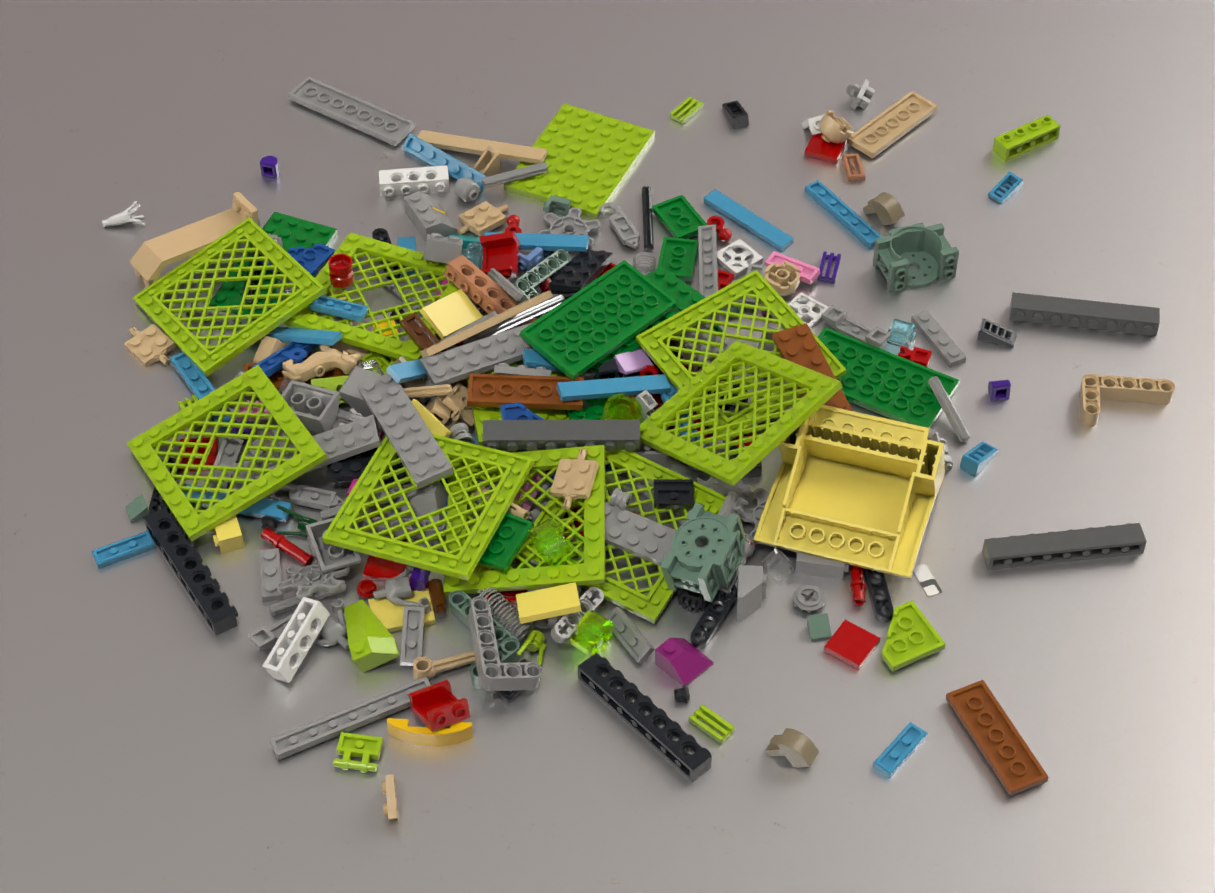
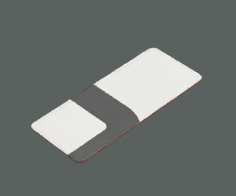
M926 564L914 567L913 572L927 596L930 597L942 593L941 588Z

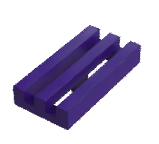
M823 252L819 268L820 275L817 280L835 283L841 254L834 256V253L828 255L827 252ZM826 259H827V260H829V262H828L826 274H825V277H824V276H822V274H823L825 262H826ZM836 261L832 278H830L832 262Z

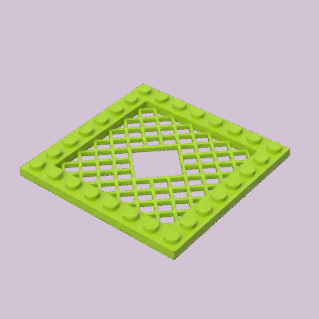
M248 217L132 298L207 377L327 291L320 282ZM246 243L245 248L237 249L240 244ZM248 252H255L254 257H247ZM232 253L230 258L223 259L224 255ZM236 253H243L242 258H235ZM253 261L251 267H244L245 262ZM257 261H265L263 266H256ZM233 262H241L240 267L232 268ZM217 263L215 269H208L211 264ZM221 263H229L228 268H220ZM262 270L261 275L253 276L254 271ZM266 270H274L273 275H265ZM242 271H250L249 276H241ZM226 272L225 277L217 278L218 273ZM230 272H238L237 277H229ZM207 273H214L213 278L205 277ZM202 274L201 279H194V276ZM271 279L270 284L262 285L263 280ZM276 279H283L282 284L274 283ZM252 280H259L258 285L250 284ZM247 281L241 305L209 307L216 282ZM193 283H199L198 288L191 289ZM211 283L210 288H203V284ZM182 284H187L186 289H179ZM281 288L279 294H272L273 289ZM285 288H293L292 293H284ZM261 289H269L268 294H260ZM256 290V294L248 295V291ZM201 292H208L207 297L200 298ZM185 293L183 299H176L177 294ZM189 293H196L195 298H188ZM173 294L171 299L164 300L166 295ZM270 298H278L277 303L269 304ZM254 299L252 305H245L246 300ZM258 299H266L265 304H257ZM194 302L192 308H185L186 303ZM198 302H206L204 307H197ZM174 303H182L180 308L173 309ZM263 308L262 314H254L255 309ZM243 309H251L250 314L242 315ZM227 310L225 316H218L219 311ZM231 310H239L238 315H230ZM207 311H215L214 316L206 317ZM184 312H191L189 318H182ZM195 312H203L201 317H194ZM241 319H248L247 324L239 325ZM216 320H224L223 326H215ZM228 320H236L235 325H227ZM200 321L198 327H191L192 322ZM204 321H212L211 326H203ZM182 322H188L187 327H185L182 324ZM233 329L232 335H224L225 330ZM214 330H221L219 336H212ZM191 331H197L196 336ZM201 331H209L208 336H200ZM218 340L217 346H209L210 341ZM200 341H206L205 346Z
M350 232L333 255L346 254L351 257L352 261L354 259L355 263L352 266L353 268L358 267L360 271L353 272V277L362 275L363 279L355 280L353 278V283L350 286H354L355 290L346 291L345 288L334 287L330 283L328 260L315 278L327 291L323 296L330 292L331 296L328 297L335 299L346 297L348 302L357 303L362 301L365 306H368L361 292L394 284L405 304L371 312L368 306V313L364 319L371 318L372 322L364 324L359 322L360 325L357 326L349 324L354 322V320L343 318V320L334 321L333 318L338 316L329 314L317 316L316 313L319 312L310 310L309 304L285 321L284 325L302 329L339 331L342 333L340 342L396 359L402 356L406 361L421 359V350L410 337V340L401 341L399 337L407 336L408 334L406 332L396 333L395 329L402 327L399 324L392 325L390 321L397 319L401 321L414 312L420 314L421 309L424 307L423 303H434L435 300H440L460 290L444 276L447 264L424 260V253ZM366 256L367 260L359 262L357 259ZM379 261H382V262H383V265L376 266V267H375V265L373 264V263L379 262ZM370 264L372 267L363 270L361 266ZM397 265L399 267L398 270L391 271L389 268ZM385 268L387 270V273H378V270H382ZM414 270L416 273L410 276H407L406 272ZM374 272L375 276L367 277L366 273ZM402 273L404 276L398 279H395L394 275ZM431 275L432 279L424 281L422 278L423 276ZM390 276L392 280L383 282L381 278ZM419 278L420 282L412 284L410 281ZM378 279L380 282L378 284L371 285L369 281ZM447 280L448 284L440 285L438 281ZM404 281L408 283V285L402 287L398 285V283ZM365 282L367 284V287L359 288L357 285ZM431 283L436 284V287H432L429 289L426 286L427 284ZM423 286L425 290L416 292L414 288ZM342 289L343 293L335 295L333 292L334 290ZM411 289L412 293L404 295L402 292ZM438 290L441 293L440 295L436 296L431 295V292H435ZM357 293L359 295V298L351 299L349 296ZM427 294L429 298L420 300L419 295ZM415 297L417 301L408 303L407 299ZM420 305L421 309L412 311V306ZM407 308L409 311L403 314L399 312L400 309ZM395 311L397 314L395 316L388 317L386 313ZM383 314V319L375 320L374 316ZM422 317L421 320L435 335V337H437L438 334L436 333V331L428 323L425 317ZM383 322L388 323V327L380 329L378 324ZM375 325L377 329L373 331H367L366 328ZM390 330L393 333V335L390 336L383 335V332H387Z
M755 270L637 335L636 342L663 374L666 375L674 387L679 390L691 381L693 376L695 377L699 374L691 372L692 365L701 366L703 370L710 364L706 363L707 357L717 358L722 353L725 337L761 343L760 349L763 350L764 343L775 345L773 340L765 339L766 333L772 334L779 332L781 327L785 330L805 323L766 279ZM746 298L756 299L755 305L745 304ZM731 306L741 307L740 314L730 312ZM744 308L754 309L753 316L743 314ZM757 310L767 311L766 318L756 316ZM716 314L726 316L725 322L715 321ZM729 316L739 318L738 324L728 323ZM742 318L752 320L751 326L741 325ZM755 320L765 322V327H754ZM768 322L778 324V329H767ZM701 323L711 324L710 330L700 329ZM714 325L724 326L723 332L713 331ZM727 327L737 328L736 335L726 333ZM740 329L750 330L749 337L739 335ZM686 331L695 332V339L685 338ZM753 331L763 332V338L752 337ZM812 332L835 378L838 379L845 375L846 368ZM699 333L709 335L708 341L698 340ZM712 335L722 337L721 343L711 342ZM670 340L681 341L680 347L669 346ZM683 342L694 343L693 350L682 348ZM696 345H707L706 352L696 350ZM776 345L774 346V351L764 350L766 352L781 357L780 353L776 352ZM709 347H720L719 354L709 352ZM671 351L678 352V357H676ZM681 352L691 354V359H680ZM694 355L705 356L704 362L693 361ZM682 364H689V369L687 370ZM733 368V372L742 370V368ZM755 371L746 374L755 375ZM729 378L722 379L720 381L728 382ZM747 381L745 385L754 384L755 381ZM729 386L720 388V392L729 390ZM794 387L784 389V393L794 391ZM780 391L771 393V396L780 394ZM737 392V393H733V394H737L738 396H740V395H741V392ZM767 394L759 395L758 398H766ZM793 396L784 398V402L793 400ZM751 397L750 403L740 402V400L727 403L736 406L735 412L724 411L726 404H723L722 410L719 408L718 427L752 419L754 397ZM715 398L706 400V404L715 402ZM780 399L771 401V405L780 403ZM702 401L694 403L693 407L702 405ZM767 402L758 404V408L767 406ZM739 406L747 407L738 412ZM715 407L707 408L706 412L714 411ZM780 408L771 410V414L780 412ZM702 410L696 411V413L701 414ZM767 411L757 413V417L767 415ZM714 415L705 417V421L714 419ZM753 423L744 425V429L753 427ZM714 424L708 425L710 429L714 428ZM740 426L731 428V432L740 430ZM727 430L717 432V436L726 434Z
M736 340L640 424V442L734 486L843 386L839 380ZM742 366V370L733 372V368ZM755 371V375L746 377V373ZM742 375V378L733 380L734 376ZM768 376V380L758 382L759 378ZM729 378L728 382L720 383V380ZM755 380L754 384L745 386L747 381ZM780 382V386L771 388V384ZM742 383L741 387L733 389V385ZM767 385V389L758 391V387ZM729 386V390L720 392V388ZM794 387V391L784 393V389ZM754 388V392L745 394V390ZM716 389V393L707 395V391ZM780 391V394L771 396V392ZM741 392L740 396L732 397L733 393ZM807 392L804 397L797 398L798 394ZM767 394L766 398L758 399L759 395ZM728 395L727 399L719 400V397ZM793 396V400L784 402V398ZM754 397L752 419L718 427L719 405ZM715 398V402L706 404V400ZM780 399V403L771 405V401ZM702 401V405L693 407L694 403ZM767 402V406L758 408V404ZM793 405L791 409L784 410L785 406ZM715 407L714 411L706 412L707 408ZM780 408V412L771 414V410ZM702 410L701 414L693 415V412ZM767 411V415L757 417V413ZM689 413V417L680 419V415ZM714 415V419L705 421V417ZM780 417L776 422L770 423V419ZM701 419L700 423L692 424L693 420ZM766 420V424L757 426V422ZM688 422V426L679 427L681 423ZM753 423V427L744 429V425ZM714 424V428L705 430V426ZM675 425V429L667 430V427ZM740 426L739 431L731 432V428ZM701 427V431L692 433V429ZM766 429L763 434L757 435V431ZM688 430V434L679 436V432ZM727 430L726 434L717 436V432ZM753 432V436L743 438L744 434ZM713 433V437L704 439V435ZM700 436V440L691 442V438ZM739 436L738 440L730 441V437ZM726 439V443L717 445L718 440ZM752 441V444H750L747 447H743V443ZM713 442V446L704 448V444ZM739 444L738 449L730 450V446ZM726 448V452L716 454L718 449ZM739 453L736 458L729 460L730 455Z
M259 365L126 443L191 542L328 459L324 451ZM245 396H252L250 402H243ZM258 397L262 403H255L256 398ZM228 406H236L234 412H226ZM241 406L248 407L246 413L239 412ZM261 407L259 413H251L252 408ZM265 408L270 414H263ZM212 416H219L217 422H210ZM224 416L232 417L230 423L222 422ZM236 417H244L242 423H234ZM249 417L256 418L254 424H246ZM261 418H269L267 425L259 424ZM273 419L276 421L278 425H271ZM195 425L203 426L201 432H193ZM208 426H215L213 433L205 432ZM220 427H228L225 433H218ZM232 427L240 428L238 434H230ZM244 428H252L250 435L242 434ZM265 429L263 435H255L256 430ZM269 429L277 430L276 435L267 436ZM281 431H283L287 437L280 436ZM179 435L186 436L184 442H177ZM191 436H199L196 443L189 442ZM203 437H211L209 443H201ZM216 437L248 439L237 467L205 465ZM252 440H260L259 446H250ZM265 440H273L271 447L263 446ZM286 441L284 447H276L277 442ZM290 441L295 448H288ZM162 445L169 446L167 452H160ZM174 446H182L179 453L172 452ZM186 447H194L192 453H184ZM199 447L206 448L204 454H196ZM248 450H257L255 456L248 457ZM261 451H269L267 458L259 457ZM273 452H282L280 458H271ZM286 452L294 453L292 458L284 459ZM159 456H165L163 462L161 461ZM170 457H177L175 463H168ZM182 457L190 458L188 464H180ZM194 458H202L200 465L192 464ZM244 461H252L250 468L242 467ZM265 462L263 468H255L256 463ZM270 462L277 463L276 468L267 469ZM166 467L173 468L171 474ZM178 468H186L183 475H176ZM190 469H198L195 476L188 475ZM202 470H210L208 476H200ZM215 470L223 471L221 477H213ZM227 471H235L234 477L225 478ZM248 472L246 479L238 478L239 473ZM252 473H261L259 478L250 479ZM174 479H181L179 486ZM185 480H193L191 487L183 486ZM198 480L206 481L204 487H196ZM211 481L218 482L216 488H208ZM223 482H231L229 489H221ZM236 483H244L241 489H234ZM182 491H189L187 497ZM194 491L201 492L199 498H191ZM206 492L214 493L212 499H204ZM219 493H227L223 500H216ZM191 503H197L195 509L193 508ZM202 503L209 504L208 509L199 510Z
M432 434L452 465L454 473L427 485L441 480L453 504L416 518L405 494L419 488L404 465L403 468L393 470L392 466L402 461L400 458L396 459L398 455L385 436L381 442L382 446H379L323 535V543L468 581L534 465V460L530 457ZM464 463V467L455 470L454 464ZM481 466L483 471L475 474L472 473V468ZM496 470L499 471V476L490 478L488 473ZM468 471L469 476L459 478V473ZM403 472L407 473L408 477L398 480L396 475ZM483 475L486 476V481L477 483L475 478ZM393 476L395 482L385 485L383 480ZM455 476L456 481L446 483V478ZM470 480L473 481L474 485L464 488L462 483ZM411 481L413 486L402 489L400 484ZM499 481L497 487H495L493 483ZM490 484L492 490L482 493L480 488ZM456 485L460 486L461 490L451 493L449 488ZM398 486L400 491L389 494L387 489ZM477 489L479 494L469 498L467 492ZM385 491L387 496L376 499L374 494ZM464 494L466 499L456 503L454 497ZM402 495L404 500L394 504L392 498ZM491 495L489 501L487 502L485 497ZM482 498L484 504L474 507L472 502ZM389 500L391 505L381 509L379 503ZM469 504L471 509L463 512L460 511V506ZM376 505L378 510L367 514L366 508ZM407 505L409 510L398 513L396 508ZM456 509L458 514L447 517L445 512ZM483 509L481 515L478 516L477 511ZM394 510L395 515L388 518L384 517L383 513ZM473 513L475 519L466 522L464 516ZM380 514L382 520L372 523L370 518ZM411 514L413 519L403 523L401 517ZM436 515H443L444 519L434 522L432 519ZM460 518L462 524L452 527L450 522ZM367 519L369 525L358 528L356 523ZM398 519L400 524L390 528L388 522ZM423 520H430L431 524L421 527L419 524ZM447 523L449 529L439 532L437 526ZM385 524L386 530L376 533L374 528ZM416 524L418 529L407 532L405 527ZM475 524L473 529L470 531L468 526ZM434 528L436 534L425 537L423 532ZM465 528L467 533L457 537L455 531ZM371 529L373 534L364 531ZM403 529L404 534L394 538L392 532ZM420 533L423 539L412 542L410 537ZM452 533L454 538L444 542L441 536ZM386 534H389L391 538H387V537H383V536L386 535ZM407 538L409 543L402 542L401 540ZM438 538L440 544L430 547L428 541ZM466 539L465 543L462 546L460 541ZM425 543L427 548L418 545ZM457 543L459 548L449 552L446 546ZM440 548H443L445 552H441V551H437V550L440 549Z
M595 445L513 452L514 454L530 457L534 460V465L530 470L531 473L522 484L523 486L529 482L533 487L527 493L520 488L519 492L523 496L517 502L513 500V503L519 506L528 498L551 516L552 519L523 544L515 557L522 562L517 568L514 569L509 566L504 573L481 564L482 566L476 572L473 571L468 581L444 575L443 592L445 596H449L457 590L463 591L466 594L482 593L489 587H495L501 592L550 588L576 582V586L604 584L605 446ZM582 448V450L586 449L588 451L585 460L597 461L599 467L589 499H584V503L579 499L572 501L571 506L577 503L582 507L574 513L571 510H564L562 508L563 504L560 502L562 497L554 498L550 495L552 486L547 491L540 486L546 480L553 484L554 480L550 477L557 471L560 459H577L579 449ZM459 462L453 466L456 470L465 465L463 462ZM481 466L471 469L473 474L483 471ZM497 470L488 473L489 475H493L490 478H494L500 475L499 471ZM544 470H551V471H550L549 473H547V474H545L544 472H542V471H544ZM464 471L459 473L458 476L461 479L469 476V473ZM536 473L543 477L538 483L531 480ZM485 475L478 477L481 478L483 481L487 480V478L484 477ZM455 476L449 477V483L456 481ZM470 480L462 484L464 488L473 485V481ZM459 485L449 488L451 493L461 490ZM538 489L543 494L535 500L530 495ZM464 494L454 497L456 503L466 499ZM448 495V506H449V505H452L453 503H452V501H451V499H450V497H449V495ZM545 497L552 500L547 507L540 504ZM482 500L478 505L475 502H472L474 507L484 504ZM469 504L460 506V511L469 510ZM557 504L562 509L555 515L549 510ZM456 509L447 511V517L458 514ZM565 512L572 516L566 522L559 518ZM583 512H584V520L579 517V515H581ZM474 514L464 516L465 521L473 520L471 516ZM459 518L450 523L454 527L462 524V521ZM575 519L581 523L576 530L569 526ZM555 521L562 525L556 532L549 528ZM465 528L455 531L458 537L466 534L467 531ZM566 528L571 534L566 539H563L559 534ZM583 528H584V537L579 534V532H580ZM545 530L552 534L546 541L539 537ZM452 533L446 535V541L454 538ZM575 536L581 540L576 547L569 543ZM557 538L562 543L554 549L549 543ZM466 539L460 541L462 546L465 543ZM535 539L542 543L536 550L529 546ZM457 543L446 546L449 552L459 548ZM566 545L571 551L564 557L559 551ZM583 545H584V554L579 551V549H580ZM545 547L552 551L546 558L539 554ZM527 549L532 554L524 560L519 554ZM576 553L581 559L576 564H573L568 559ZM554 555H557L562 560L554 566L549 560ZM536 556L541 562L536 567H533L529 562Z
M605 450V465L610 464L612 471L605 472V477L614 475L616 481L605 484V501L609 503L611 498L607 491L608 488L617 487L621 489V485L631 483L633 491L628 492L635 496L636 502L630 503L628 508L638 506L641 516L655 515L657 523L662 525L673 523L675 530L678 529L676 522L687 521L688 513L686 508H682L685 516L674 518L672 511L681 508H654V498L651 492L654 490V486H649V483L654 485V479L688 478L632 451ZM627 472L629 479L619 481L617 474ZM644 480L646 488L636 490L634 482ZM693 481L694 505L695 503L702 504L705 511L719 514L726 496ZM648 492L650 499L640 501L638 494ZM562 498L560 502L563 504L565 499ZM549 500L545 507H547L552 502V500ZM576 503L573 504L570 507V509L582 507ZM652 503L654 510L643 512L641 505ZM556 504L549 511L556 515L562 508ZM543 510L534 521V529L525 543L552 519ZM669 511L671 519L661 521L659 514ZM565 512L562 516L559 517L564 522H566L572 517L568 513L569 518L563 519L567 512ZM584 512L582 515H579L582 519H584ZM555 521L549 528L553 531L556 527L559 529L560 523ZM573 521V522L571 523V526H572V528H573L574 530H576L577 528H575L574 521ZM545 530L539 537L546 541L552 534ZM569 530L562 531L559 535L564 539L563 536L569 535L571 532ZM575 536L576 541L569 543L572 546H576L581 542V540H579V538ZM535 539L529 546L536 550L542 543ZM606 544L605 551H609L610 558L605 559V564L612 562L614 570L605 572L604 584L582 585V588L588 590L591 587H597L603 592L605 600L655 624L676 591L668 589L659 565L652 562L645 563L644 559L640 558L642 564L631 566L629 558L637 556L623 551L624 555L614 557L612 550L617 548ZM566 545L563 547V548H564L565 555H564V554H562V555H563L564 557L568 554V550H567V546H566ZM545 547L539 554L546 558L552 551ZM525 549L519 556L526 559L532 553ZM574 554L568 560L571 561L573 564H576L578 561L574 560V558H578L580 556ZM554 555L549 562L555 566L562 559ZM535 556L530 562L538 565L541 560ZM626 559L628 567L617 569L616 561ZM657 565L659 572L649 575L647 567ZM643 568L646 576L635 578L633 570ZM630 571L632 579L621 581L619 573ZM615 574H616V577H617V580H618V581H616V580H614V579H612V578H610V577H608V576H610V575H615ZM659 577L654 586H652L651 579ZM647 580L649 588L639 590L637 582ZM633 583L635 590L626 585Z

